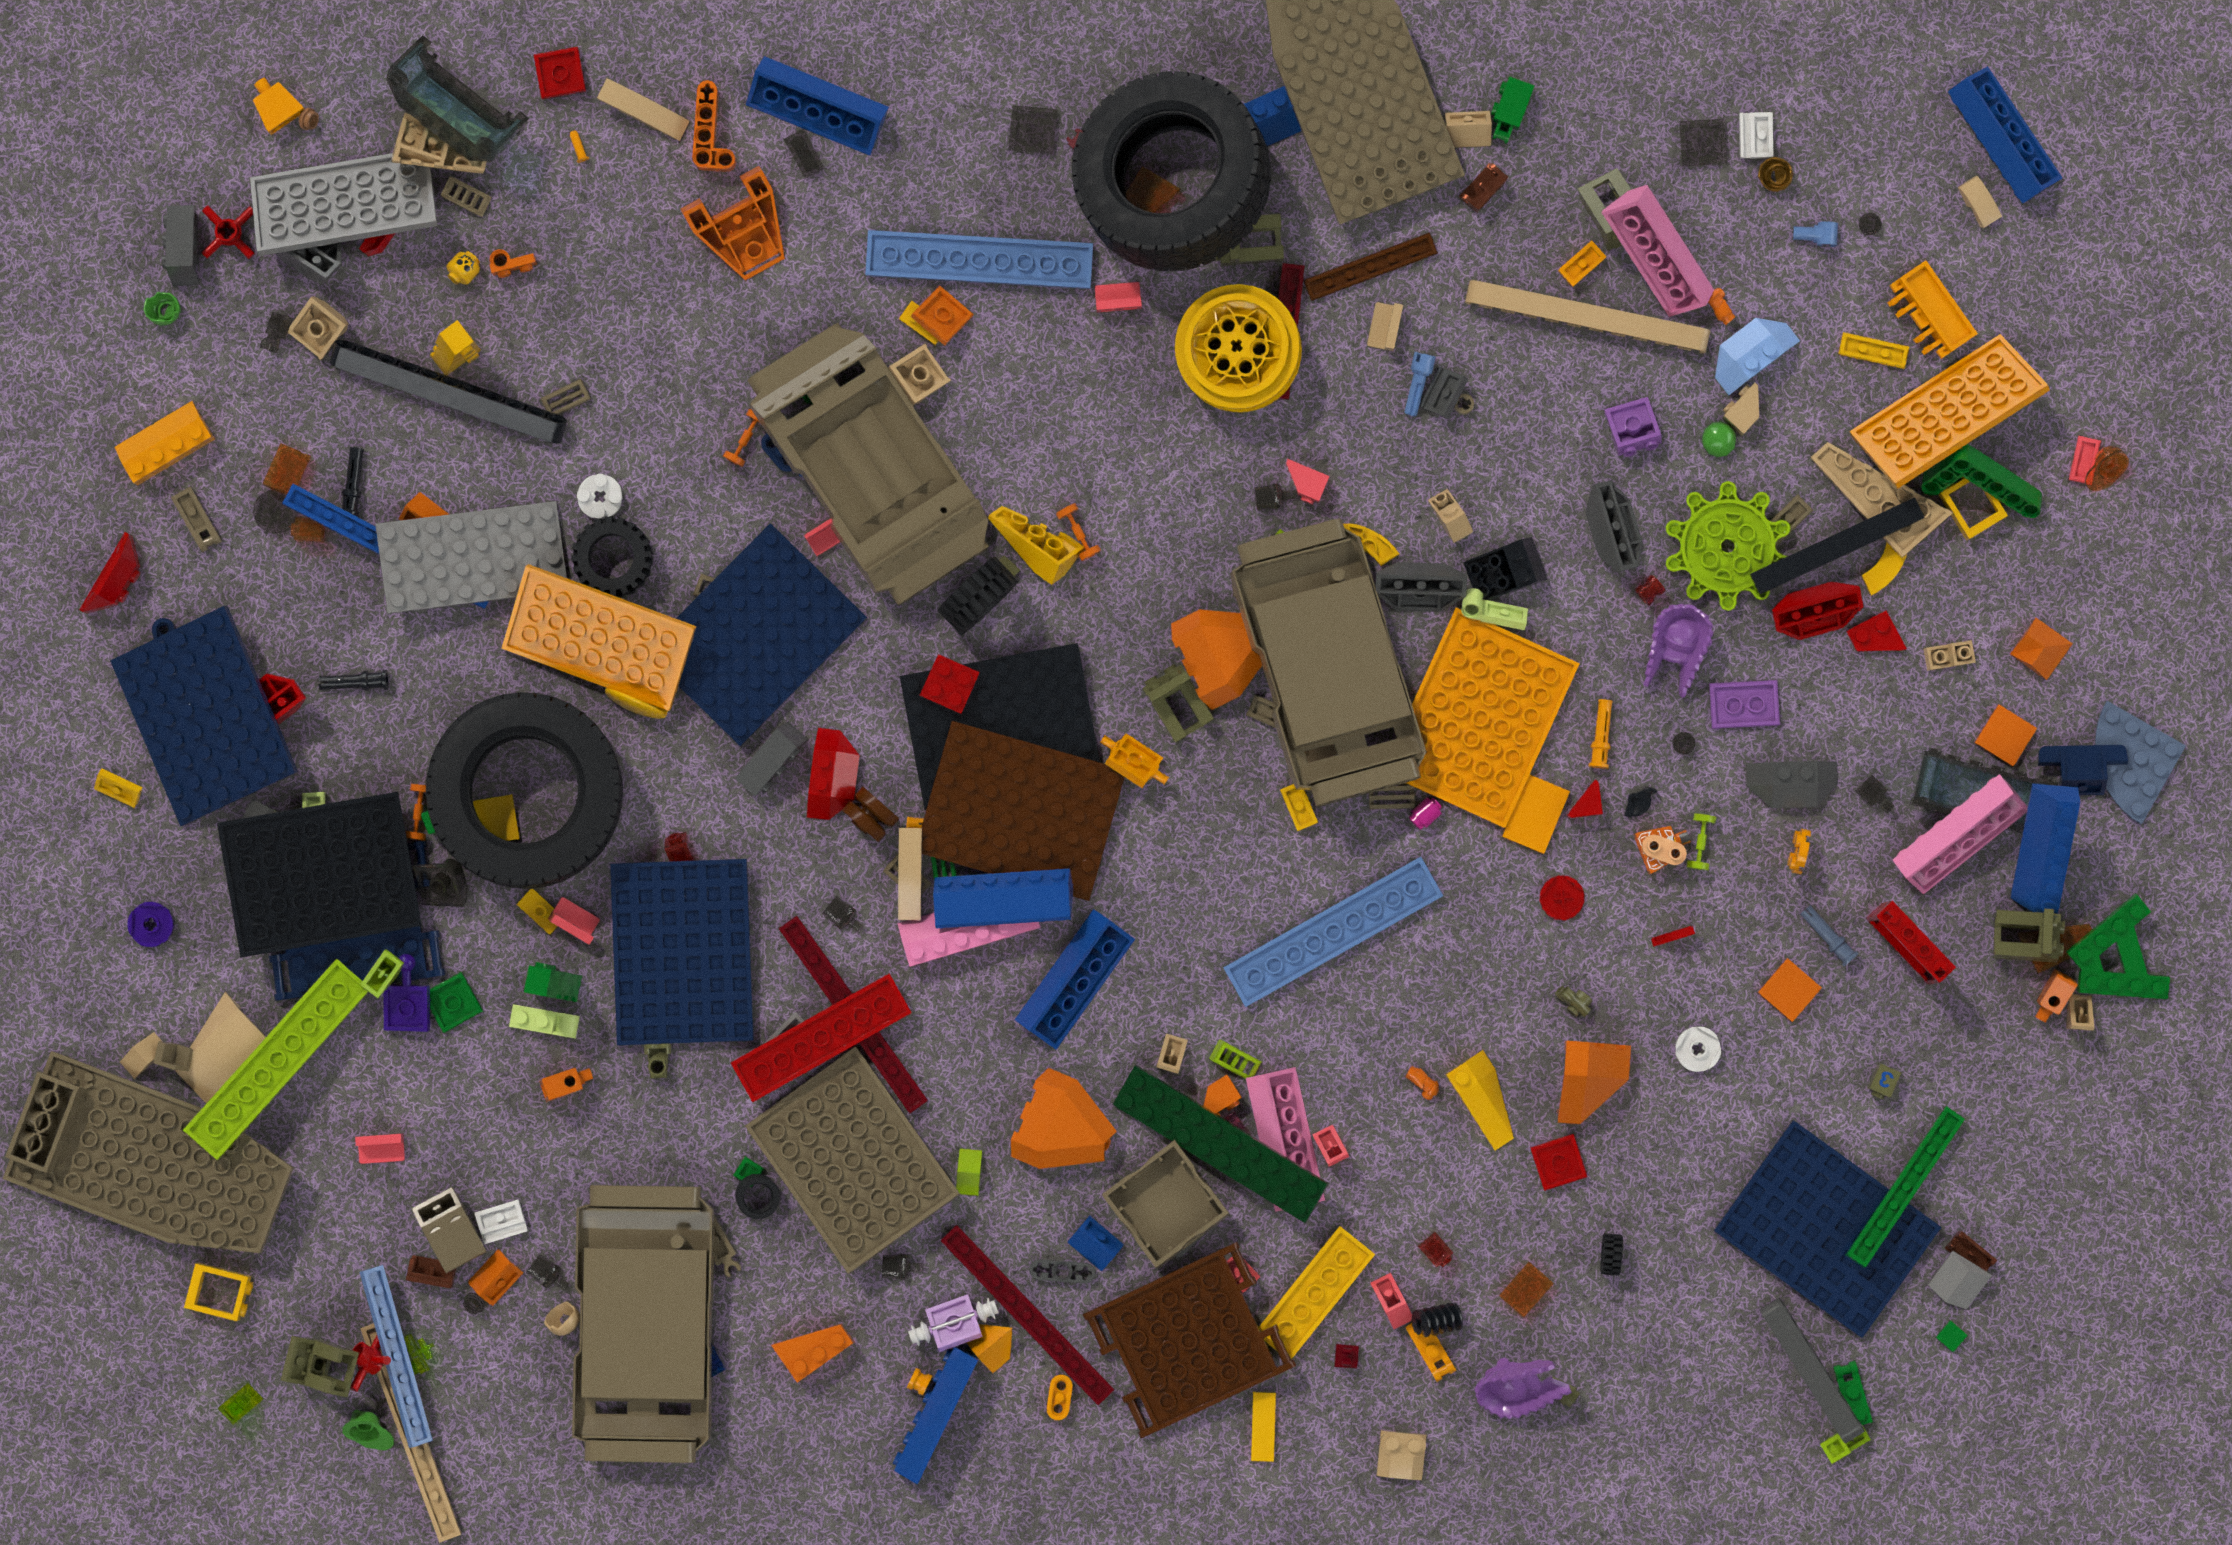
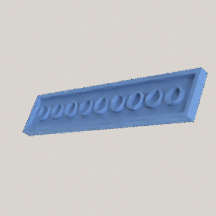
M868 230L865 275L872 277L1091 289L1093 243Z
M1419 857L1223 968L1244 1006L1247 1007L1441 898L1443 894L1422 857Z

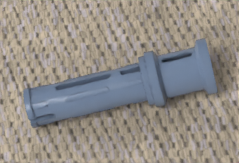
M1812 905L1800 914L1829 945V951L1834 952L1842 961L1843 967L1859 954L1857 951H1853L1845 942V937H1839L1813 909Z

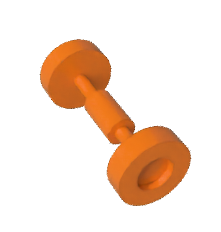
M748 409L746 416L753 419L748 430L745 429L738 441L739 446L736 452L733 454L726 450L723 455L724 458L740 467H743L746 461L738 456L743 446L746 447L752 437V430L756 423H760L751 409Z
M1076 503L1058 511L1056 515L1059 520L1068 517L1073 533L1077 540L1082 542L1086 550L1078 556L1081 561H1085L1101 552L1099 545L1089 548L1084 539L1086 536L1079 523L1076 524L1071 515L1078 510Z
M411 784L410 791L419 792L417 804L414 805L413 820L415 821L413 832L405 831L406 838L426 841V834L418 833L419 821H422L421 813H423L424 807L422 805L423 793H426V785Z

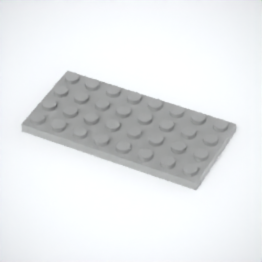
M393 153L250 177L258 256L438 226L431 167L392 163L391 157Z
M556 501L375 524L387 614L516 598L525 566L528 564L567 578Z

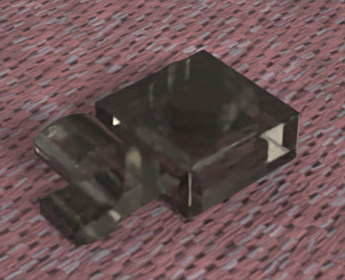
M272 312L265 331L268 336L262 339L260 348L266 350L269 348V352L277 353L280 340L286 339L293 318Z
M1873 775L1855 791L1871 807L1877 802L1887 814L1895 807L1884 796L1888 789Z

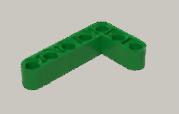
M1966 444L1923 472L1921 489L1925 494L1937 495L1955 481L1964 477L2022 516L2036 518L2040 515L2042 492L1969 444Z

